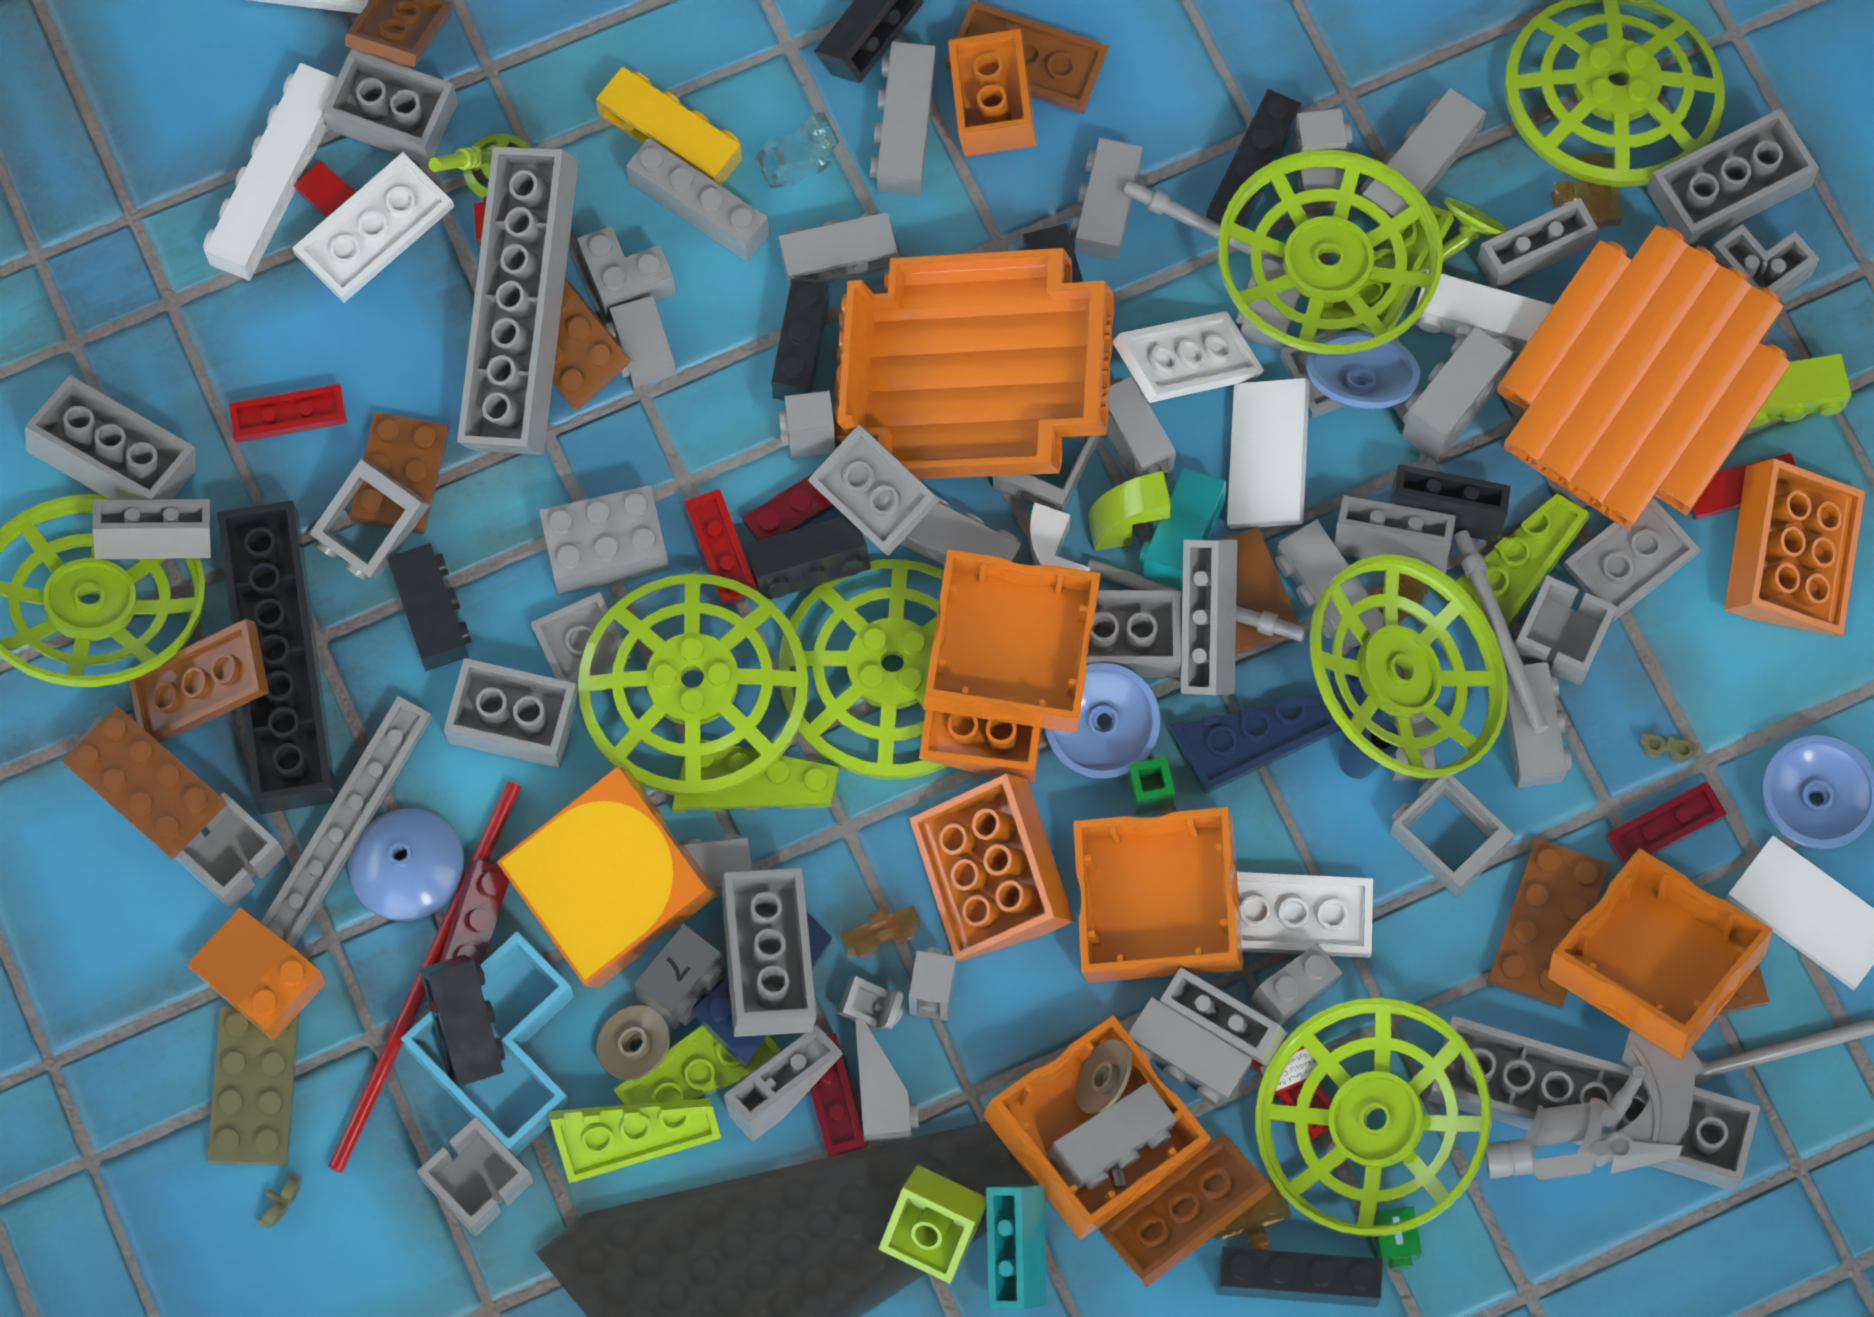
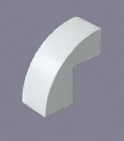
M1036 502L1031 514L1029 540L1034 565H1052L1090 571V568L1058 557L1070 528V515Z

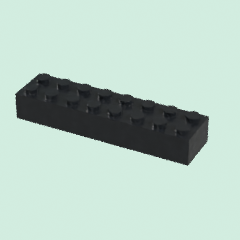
M293 500L217 512L231 625L244 619L256 623L269 693L242 705L254 802L261 814L333 803L337 794L299 514Z

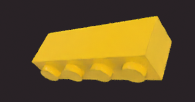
M622 66L596 98L598 115L642 144L650 138L720 186L723 185L742 161L741 144L734 134L725 129L722 131L718 130L710 124L708 118L697 110L689 111L681 105L675 95L666 90L663 92L659 91L651 85V82L645 75L638 71L632 73Z

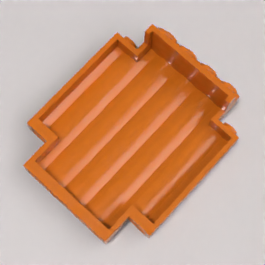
M1656 225L1632 260L1627 257L1628 253L1621 245L1613 241H1609L1607 244L1599 240L1502 378L1497 389L1498 394L1526 411L1505 440L1503 449L1629 532L1654 496L1688 516L1791 364L1786 359L1787 354L1781 348L1770 343L1767 346L1762 344L1784 307L1779 303L1780 298L1768 288L1761 287L1757 289L1747 282V276L1737 268L1729 267L1727 269L1715 262L1716 257L1706 248L1701 246L1693 248L1683 241L1684 236L1670 226L1662 228Z
M1064 248L890 258L889 272H886L884 276L886 293L873 294L862 280L847 282V294H844L842 297V309L839 313L841 331L836 352L839 365L836 371L837 379L834 383V395L837 400L834 404L835 437L840 443L860 424L917 479L1060 473L1062 437L1106 435L1108 427L1114 293L1106 281L1072 283V260Z

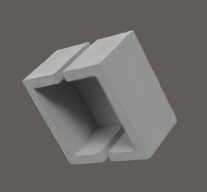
M1547 575L1516 640L1515 646L1521 660L1530 664L1548 662V664L1552 665L1550 673L1582 686L1618 606L1585 593L1580 607L1576 611L1571 607L1579 589Z
M223 792L220 796L227 805L205 826L209 834L204 837L200 831L175 859L231 910L255 886L252 877L256 875L259 879H262L285 856V853L280 843Z
M475 1116L449 1141L454 1152L458 1155L454 1160H452L449 1152L442 1147L417 1173L421 1181L476 1237L502 1213L498 1206L501 1202L508 1207L534 1182L530 1172Z

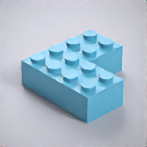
M518 932L513 934L481 964L486 982L485 985L481 986L484 1000L490 1001L495 1013L496 1021L491 1023L495 1038L499 1037L505 1051L506 1058L501 1061L504 1073L458 1087L448 1077L431 1011L401 1038L405 1049L472 1119L476 1116L514 1157L522 1152L551 1124L548 1111L566 1110L570 1107L567 1095L520 1047L574 998L571 986Z

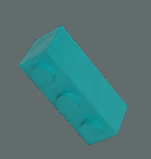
M1186 468L1182 469L1177 481L1171 480L1167 489L1171 504L1170 518L1154 521L1152 531L1155 532L1151 541L1146 540L1144 542L1139 557V562L1144 563V579L1179 590H1183V540L1210 539L1226 501V480Z
M1044 1185L986 1187L989 1309L1024 1310L1047 1306Z

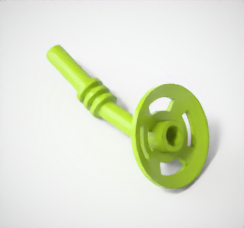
M492 134L478 140L473 146L457 149L453 154L431 158L429 160V168L433 172L454 168L463 170L468 187L474 194L483 199V197L487 196L488 188L482 186L476 180L473 171L482 169L484 176L489 179L493 147H508L510 143L518 148H530V146L514 135ZM496 142L495 145H491L487 147L485 150L482 149L484 146Z
M1446 197L1444 204L1456 219L1461 222V225L1458 228L1460 233L1443 244V262L1470 245L1474 239L1478 240L1481 234L1496 237L1509 231V229L1484 212L1454 198Z

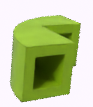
M1163 471L1126 481L1097 499L1088 513L1094 551L1132 545L1133 524L1170 518L1171 504Z

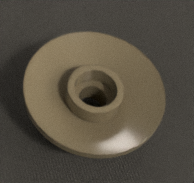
M633 1005L619 1010L606 1021L599 1033L596 1052L600 1065L611 1076L621 1080H635L648 1075L659 1066L668 1051L670 1044L669 1026L665 1018L649 1006ZM642 1043L641 1047L635 1051L636 1046Z
M1117 1039L1107 1040L1097 1046L1084 1062L1076 1084V1101L1082 1111L1090 1115L1104 1112L1117 1101L1125 1090L1132 1065L1131 1052L1125 1043Z

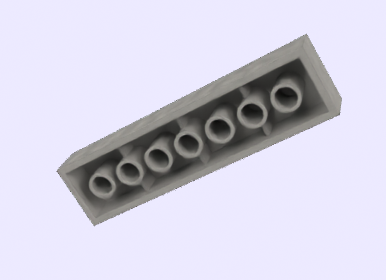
M493 147L457 437V443L474 451L544 455L579 164L578 159L563 149Z
M1453 1015L1449 1022V1025L1464 1038L1474 1052L1485 1074L1491 1098V1119L1529 1130L1533 1123L1539 1105H1543V1108L1588 1103L1591 1098H1600L1609 1105L1616 1093L1621 1091L1632 1074V1068ZM1445 1037L1442 1048L1449 1042ZM1459 1054L1444 1072L1449 1077L1455 1091L1459 1110L1481 1116L1476 1082L1467 1062ZM1434 1080L1431 1084L1427 1100L1446 1106L1440 1086ZM1643 1084L1633 1096L1632 1103L1619 1122L1617 1131L1634 1121L1646 1107L1649 1095ZM1695 1087L1689 1121L1679 1145H1683L1681 1154L1677 1159L1648 1166L1734 1191L1742 1181L1761 1106ZM1575 1141L1570 1143L1581 1145L1583 1141Z

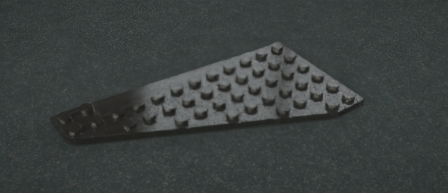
M984 1121L588 1212L540 1249L536 1255L586 1317H862L927 1274L906 1262L878 1250L901 1190L917 1165L985 1197L986 1187L1036 1184L989 1123ZM987 1207L971 1243L987 1233Z

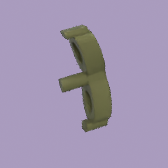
M1643 733L1640 738V745L1643 746L1645 754L1651 758H1660L1663 753L1667 752L1674 762L1685 763L1699 750V743L1689 740H1676L1674 737H1669L1666 741L1663 737Z
M290 1171L288 1173L289 1179L282 1190L281 1196L270 1189L265 1194L266 1197L275 1203L268 1209L263 1218H258L256 1221L268 1229L281 1220L300 1190L301 1178Z

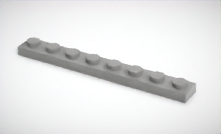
M397 696L261 921V924L293 948L296 946L350 856L359 837L370 823L433 718L430 712Z

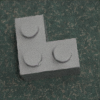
M1342 108L1297 113L1292 141L1293 154L1311 150H1340L1349 152L1348 144L1352 143V130L1350 121L1343 120ZM1313 167L1297 170L1299 192L1313 189L1340 190L1345 169ZM1314 202L1304 204L1302 208L1304 211L1335 208L1336 202Z
M1743 224L1715 243L1711 250V253L1716 257L1715 262L1727 269L1729 267L1737 268L1747 276V282L1757 289L1761 287L1768 288L1780 299L1810 278L1819 261V257L1796 231L1766 251Z
M612 226L577 238L580 257L606 320L611 318L610 308L652 295L656 302L676 294L674 277L660 245L625 257Z

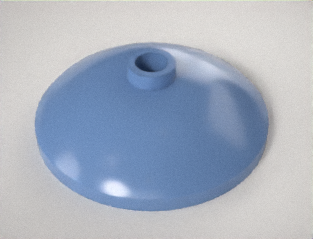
M1345 331L1328 335L1316 343L1351 344L1375 337L1368 332ZM1394 340L1367 351L1351 354H1319L1313 352L1308 354L1307 373L1312 383L1328 398L1348 407L1365 410L1392 407L1410 398L1419 384L1420 367L1417 360L1409 350Z
M1112 663L1088 664L1080 719L1076 733L1045 728L1046 735L1056 756L1073 771L1092 778L1118 777L1128 773L1129 764L1145 761L1154 749L1160 732V709L1152 689L1144 679L1132 670ZM1103 713L1111 716L1112 723L1108 728H1102L1098 724V717Z
M1811 735L1798 738L1783 746L1773 756L1765 770L1762 781V799L1765 810L1775 827L1786 837L1798 844L1817 849H1830L1846 845L1863 834L1874 819V769L1857 748L1841 739L1825 735ZM1812 794L1820 796L1822 804H1813L1809 796Z
M415 808L393 810L371 821L356 842L348 861L350 883L358 899L376 915L395 921L417 920L438 911L455 894L464 872L463 848L452 827L439 816L429 811ZM406 851L407 856L404 860H395L398 852Z

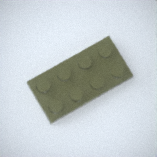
M220 1007L207 1156L209 1164L288 1167L300 1013L272 1041L234 1007Z

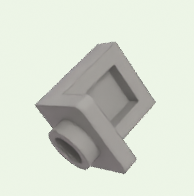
M857 976L849 977L837 1014L854 1022L855 1019L863 1018L867 1026L874 1031L892 1029L899 1022L903 1014L904 1006L901 1003L905 993L899 990L888 991Z

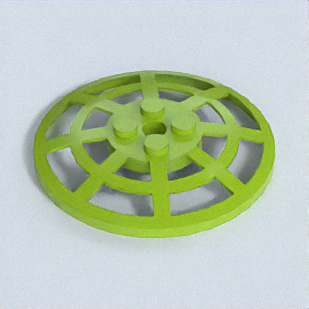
M1562 0L1536 15L1520 32L1512 46L1505 69L1504 91L1507 108L1516 129L1525 142L1542 159L1556 169L1579 180L1597 185L1631 187L1649 184L1653 172L1710 144L1718 130L1724 110L1725 86L1722 71L1713 50L1704 37L1686 19L1673 10L1652 0ZM1589 3H1603L1605 14L1582 18L1571 23L1566 28L1549 19L1550 16L1571 7ZM1618 4H1627L1646 9L1667 19L1671 24L1662 30L1646 20L1620 14ZM1606 24L1608 39L1589 44L1576 35V33L1591 26ZM1622 24L1640 28L1652 34L1653 37L1642 46L1633 41L1623 39ZM1536 28L1554 37L1544 54L1541 72L1518 75V64L1523 48ZM1686 33L1696 43L1707 59L1714 79L1693 75L1692 67L1686 54L1675 41L1677 37ZM1563 44L1580 54L1575 69L1552 70L1555 56ZM1667 46L1677 59L1682 73L1661 71V67L1654 55ZM1613 74L1620 75L1625 78L1627 83L1621 86L1615 85L1609 81L1608 76ZM1573 84V90L1579 103L1570 112L1565 109L1559 100L1554 85ZM1662 85L1683 88L1681 101L1673 114L1658 101ZM1541 86L1548 107L1560 121L1546 137L1537 130L1527 115L1520 98L1519 89ZM1694 90L1713 93L1715 98L1711 117L1702 134L1694 140L1680 123L1684 120L1691 107ZM1648 112L1661 124L1644 133L1630 135L1629 121L1638 119ZM1590 113L1601 119L1613 121L1614 135L1594 130L1581 122ZM1571 132L1589 142L1613 147L1614 169L1585 163L1564 153L1557 147ZM1669 134L1684 150L1676 157L1661 164L1630 169V148L1652 144Z
M1311 150L1294 153L1275 160L1256 171L1239 187L1230 200L1221 221L1217 244L1218 265L1224 286L1233 303L1246 319L1260 331L1282 344L1302 351L1319 354H1351L1367 351L1386 344L1406 332L1423 315L1431 303L1440 281L1444 258L1442 236L1437 219L1428 202L1416 187L1396 170L1378 160L1358 153L1340 150ZM1313 167L1345 169L1340 190L1313 189L1294 194L1285 175L1293 171ZM1359 174L1370 176L1387 185L1401 196L1410 207L1391 219L1375 203L1354 194ZM1271 182L1281 202L1265 214L1255 232L1235 224L1237 215L1248 199L1261 187ZM1314 202H1336L1333 216H1320L1311 219L1306 215L1302 205ZM1351 206L1368 214L1380 226L1365 234L1356 224L1347 220ZM1288 213L1296 228L1290 234L1287 242L1284 243L1266 237L1273 224L1282 215ZM1418 219L1424 228L1429 245V273L1406 271L1407 252L1400 231ZM1230 238L1251 246V270L1257 286L1238 292L1229 267L1228 246ZM1388 238L1395 254V269L1373 266V247ZM1264 251L1282 257L1285 275L1267 282L1262 268L1261 252ZM1323 253H1332L1338 258L1339 262L1328 266L1321 263L1318 257ZM1369 280L1391 284L1385 295L1371 308L1359 295V292L1366 286ZM1402 285L1424 287L1423 295L1411 314L1397 327L1389 331L1377 316L1382 314L1393 303L1400 293ZM1295 288L1299 293L1310 298L1306 314L1289 307L1277 294ZM1266 299L1282 315L1302 324L1299 338L1285 334L1269 325L1254 313L1248 305ZM1345 300L1355 316L1342 319L1320 318L1325 302L1334 303ZM1361 324L1375 337L1351 344H1322L1314 342L1317 328L1341 330Z
M100 494L65 496L39 503L19 513L0 528V554L21 534L35 551L19 566L11 584L0 581V596L8 598L10 618L18 634L0 640V656L10 665L27 675L49 683L71 687H99L119 684L141 677L160 667L176 655L177 651L186 644L200 621L204 607L205 577L200 558H184L191 573L194 588L193 597L171 599L169 582L163 568L160 566L165 559H136L139 562L125 571L119 565L106 559H95L93 533L70 535L47 543L36 528L38 524L64 515L93 513V500H110ZM92 546L90 558L77 559L64 564L57 555V553L68 549ZM42 562L51 571L52 574L46 581L43 590L23 587L29 575ZM150 573L157 585L159 600H136L134 584ZM85 595H95L100 598L94 604H84L80 601ZM20 601L43 605L47 620L29 629L21 613ZM191 612L183 632L169 647L158 655L146 647L159 634L167 620L168 614ZM134 614L156 615L151 626L138 639L125 629ZM57 631L66 637L75 639L72 654L56 650L43 643L41 639ZM112 637L123 647L111 653L88 656L91 641ZM30 645L34 650L48 658L69 664L67 674L51 672L31 665L11 652ZM131 655L142 663L136 667L116 673L83 676L85 666L109 664Z
M1380 554L1363 558L1341 570L1329 581L1319 596L1312 615L1310 657L1321 696L1332 717L1346 736L1360 750L1382 766L1400 774L1417 778H1441L1453 775L1478 762L1491 749L1500 734L1506 716L1508 687L1503 655L1496 636L1485 615L1470 595L1452 578L1436 567L1403 555ZM1385 571L1383 594L1365 597L1351 606L1341 585L1359 574ZM1399 573L1427 584L1448 601L1447 605L1434 616L1418 603L1398 596ZM1330 597L1342 616L1333 636L1332 654L1322 651L1321 640L1324 612ZM1383 607V628L1370 634L1358 615L1368 609ZM1398 610L1412 615L1421 621L1425 628L1418 634L1410 628L1398 625ZM1459 614L1477 641L1486 671H1465L1460 652L1451 635L1445 629ZM1348 628L1361 644L1357 660L1342 657L1343 640ZM1436 638L1447 655L1452 671L1441 670L1438 658L1430 646ZM1395 663L1401 670L1404 671V679L1400 678L1395 671ZM1325 668L1334 671L1340 693L1354 714L1351 720L1346 716L1336 699ZM1344 674L1359 677L1360 683L1367 694V697L1360 706L1350 692ZM1442 686L1454 687L1453 705L1449 716L1434 704L1440 695ZM1488 686L1487 716L1478 738H1475L1459 726L1466 708L1467 687ZM1378 708L1395 717L1399 735L1383 729L1371 720ZM1423 713L1439 729L1427 736L1414 737L1410 717ZM1366 727L1383 741L1402 747L1408 764L1388 756L1375 747L1361 734ZM1449 736L1468 749L1459 759L1448 765L1433 769H1425L1418 750L1434 746Z
M905 559L870 561L871 569L867 571L893 568L891 587L869 590L846 601L832 587L852 576L823 583L817 586L801 602L790 618L789 622L795 632H797L801 620L819 598L834 611L822 626L816 639L814 650L804 651L807 666H812L816 690L826 709L810 724L803 717L798 732L804 741L821 757L841 769L860 776L882 780H899L929 775L947 766L926 760L906 764H893L894 741H903L922 736L924 721L915 725L895 728L896 710L912 706L917 702L923 707L937 619L936 616L923 627L904 619L905 599L920 603L936 613L939 606V601L930 595L906 588L908 569L921 571L943 580L944 570L923 562ZM890 598L888 618L878 619L868 624L855 610L857 607L868 602ZM843 619L856 633L848 651L825 650L831 633ZM784 634L778 658V670L790 671V667H796L795 659L789 641ZM889 655H897L904 662L902 668L895 672L885 670L881 663ZM824 666H847V674L851 686L837 699L832 695L826 682ZM780 686L783 704L790 717L795 701L792 687ZM862 698L869 704L881 708L880 727L860 721L850 715L847 710ZM838 720L842 725L855 733L872 739H878L877 763L847 755L826 742L821 735Z
M706 574L675 575L649 582L628 593L613 605L598 622L586 643L580 662L578 678L580 709L587 731L597 749L615 768L619 766L632 772L638 782L649 789L670 795L694 797L718 794L738 788L759 777L775 764L791 745L801 726L807 707L809 689L807 662L800 639L789 620L778 607L757 590L738 581ZM700 583L714 584L732 589L751 598L760 606L743 619L738 614L724 607L700 603ZM685 584V603L661 608L645 617L642 621L626 609L632 602L652 591L671 585ZM684 614V634L664 641L650 629L653 625L664 619ZM700 614L718 617L731 623L734 627L720 640L700 633ZM771 616L779 624L789 641L795 659L796 672L773 670L768 649L759 633L755 630ZM613 620H616L629 633L617 651L613 671L608 674L590 676L591 662L597 644L606 628ZM747 637L757 652L761 669L738 668L731 650ZM639 639L654 652L649 660L647 670L624 672L628 655ZM691 670L700 672L704 677L702 683L694 688L687 687L682 683L683 675ZM739 684L761 685L758 700L752 712L746 718L733 705ZM647 686L653 705L638 720L628 705L624 688ZM773 686L796 687L795 701L790 717L781 734L772 744L756 726L760 723L768 709ZM612 689L617 710L624 723L630 729L615 747L605 737L596 720L590 699V692ZM723 716L735 728L731 733L720 739L701 743V724L709 723ZM663 717H666L673 722L685 725V744L663 739L653 734L650 730ZM744 738L760 754L752 763L733 773L713 779L701 780V756H709L725 751L738 744ZM642 740L647 745L661 752L685 757L686 780L670 779L652 774L634 765L627 757Z
M1387 998L1356 999L1336 1004L1313 1015L1298 1026L1280 1045L1268 1064L1259 1087L1255 1109L1256 1136L1260 1155L1268 1175L1280 1193L1298 1211L1318 1224L1341 1233L1358 1236H1388L1409 1231L1433 1220L1448 1209L1464 1193L1478 1172L1488 1146L1492 1125L1491 1098L1487 1080L1476 1055L1464 1038L1447 1022L1430 1011L1405 1001ZM1365 1013H1375V1037L1351 1041L1330 1053L1315 1036L1323 1028L1344 1018ZM1392 1014L1404 1015L1421 1021L1440 1032L1449 1042L1432 1058L1427 1052L1414 1044L1391 1038ZM1303 1046L1318 1064L1303 1084L1298 1097L1297 1107L1273 1104L1274 1094L1284 1069L1293 1055ZM1375 1050L1374 1071L1361 1073L1352 1078L1340 1065L1341 1061L1352 1055ZM1391 1051L1412 1057L1420 1062L1424 1068L1408 1083L1405 1082L1402 1078L1390 1073ZM1459 1054L1467 1062L1476 1082L1481 1116H1459L1455 1091L1449 1077L1444 1072ZM1328 1074L1340 1088L1331 1102L1330 1109L1310 1108L1315 1090L1324 1076ZM1434 1080L1438 1082L1443 1093L1447 1115H1425L1419 1095ZM1376 1109L1384 1110L1387 1117L1385 1125L1378 1130L1369 1129L1367 1117L1370 1112ZM1271 1120L1295 1123L1298 1146L1309 1168L1292 1181H1289L1283 1173L1275 1154L1271 1134ZM1308 1124L1329 1126L1331 1137L1336 1145L1335 1148L1320 1160L1317 1158L1312 1147ZM1423 1132H1445L1439 1152L1432 1163L1427 1166L1414 1151L1423 1136ZM1457 1132H1479L1477 1147L1470 1165L1458 1184L1448 1192L1436 1175L1441 1171L1451 1155L1456 1142ZM1347 1158L1357 1164L1366 1166L1363 1189L1344 1184L1330 1172ZM1402 1161L1415 1176L1413 1180L1399 1187L1380 1190L1382 1168L1393 1166ZM1318 1181H1321L1336 1193L1361 1201L1358 1223L1345 1222L1323 1213L1309 1204L1301 1194ZM1424 1187L1437 1203L1427 1211L1408 1220L1387 1225H1374L1378 1202L1401 1199Z

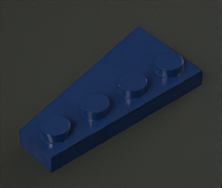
M1321 694L1277 702L1276 705L1258 709L1256 707L1242 709L1238 713L1223 716L1203 717L1202 720L1184 723L1183 721L1170 724V730L1204 795L1342 730L1332 717Z
M807 913L813 970L831 944L832 937ZM729 978L692 1009V1016L746 1069L768 1035L734 1037Z

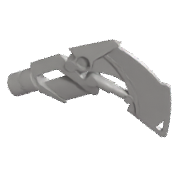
M1630 1029L1622 1062L1632 1068V1074L1621 1091L1616 1093L1611 1103L1608 1105L1600 1098H1591L1588 1103L1543 1108V1105H1539L1534 1121L1524 1138L1488 1143L1484 1156L1489 1179L1533 1174L1539 1180L1588 1174L1591 1173L1594 1165L1600 1167L1606 1163H1612L1610 1174L1677 1159L1683 1150V1145H1679L1689 1121L1694 1097L1695 1076L1702 1070L1701 1061L1691 1048L1683 1059L1680 1060ZM1643 1084L1649 1095L1646 1107L1634 1121L1617 1131L1618 1124L1631 1105L1633 1096ZM1583 1141L1576 1154L1537 1159L1535 1156V1150L1538 1146Z

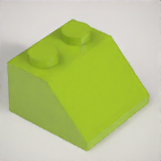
M917 1165L901 1190L878 1250L951 1284L979 1227L986 1209V1197Z

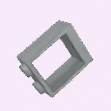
M1133 376L1124 380L1122 378L1111 380L1108 396V427L1106 436L1130 479L1160 471L1164 472L1165 481L1173 477L1176 451Z
M1099 436L1069 437L1082 443L1083 446L1062 489L1031 475L993 476V488L1033 506L1036 502L1064 512L1098 444Z
M360 459L309 534L318 540L315 546L323 553L332 558H335L338 554L349 562L345 568L362 580H365L367 576L379 579L389 565L387 557L397 554L430 504L371 461ZM364 480L405 509L369 562L328 533Z
M1453 775L1439 779L1429 778L1418 791L1421 796L1412 805L1406 801L1392 815L1391 818L1394 822L1390 834L1453 895L1458 897L1511 845L1514 834ZM1443 795L1489 838L1455 872H1452L1408 829Z

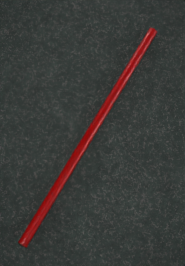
M507 781L421 968L439 963L471 863L477 859L484 862L488 861L521 790V786ZM420 970L330 1161L328 1168L333 1171L343 1173L403 1044L401 1038L409 1031L426 993Z

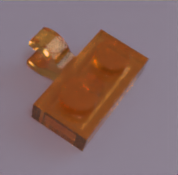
M1612 153L1575 156L1576 159L1585 163L1614 169ZM1577 178L1576 182L1560 181L1554 183V192H1551L1553 207L1559 208L1581 198L1597 227L1621 225L1623 217L1618 187L1597 185Z
M914 905L887 916L883 908L869 914L870 923L841 934V939L848 958L857 955L858 958L867 957L877 952L881 944L891 940L894 943H901L912 938L915 935L914 931L920 929V919Z
M1272 1179L1267 1180L1272 1191L1215 1234V1241L1246 1232L1251 1249L1269 1250L1271 1248L1263 1226L1291 1218L1292 1215L1287 1199L1280 1193Z

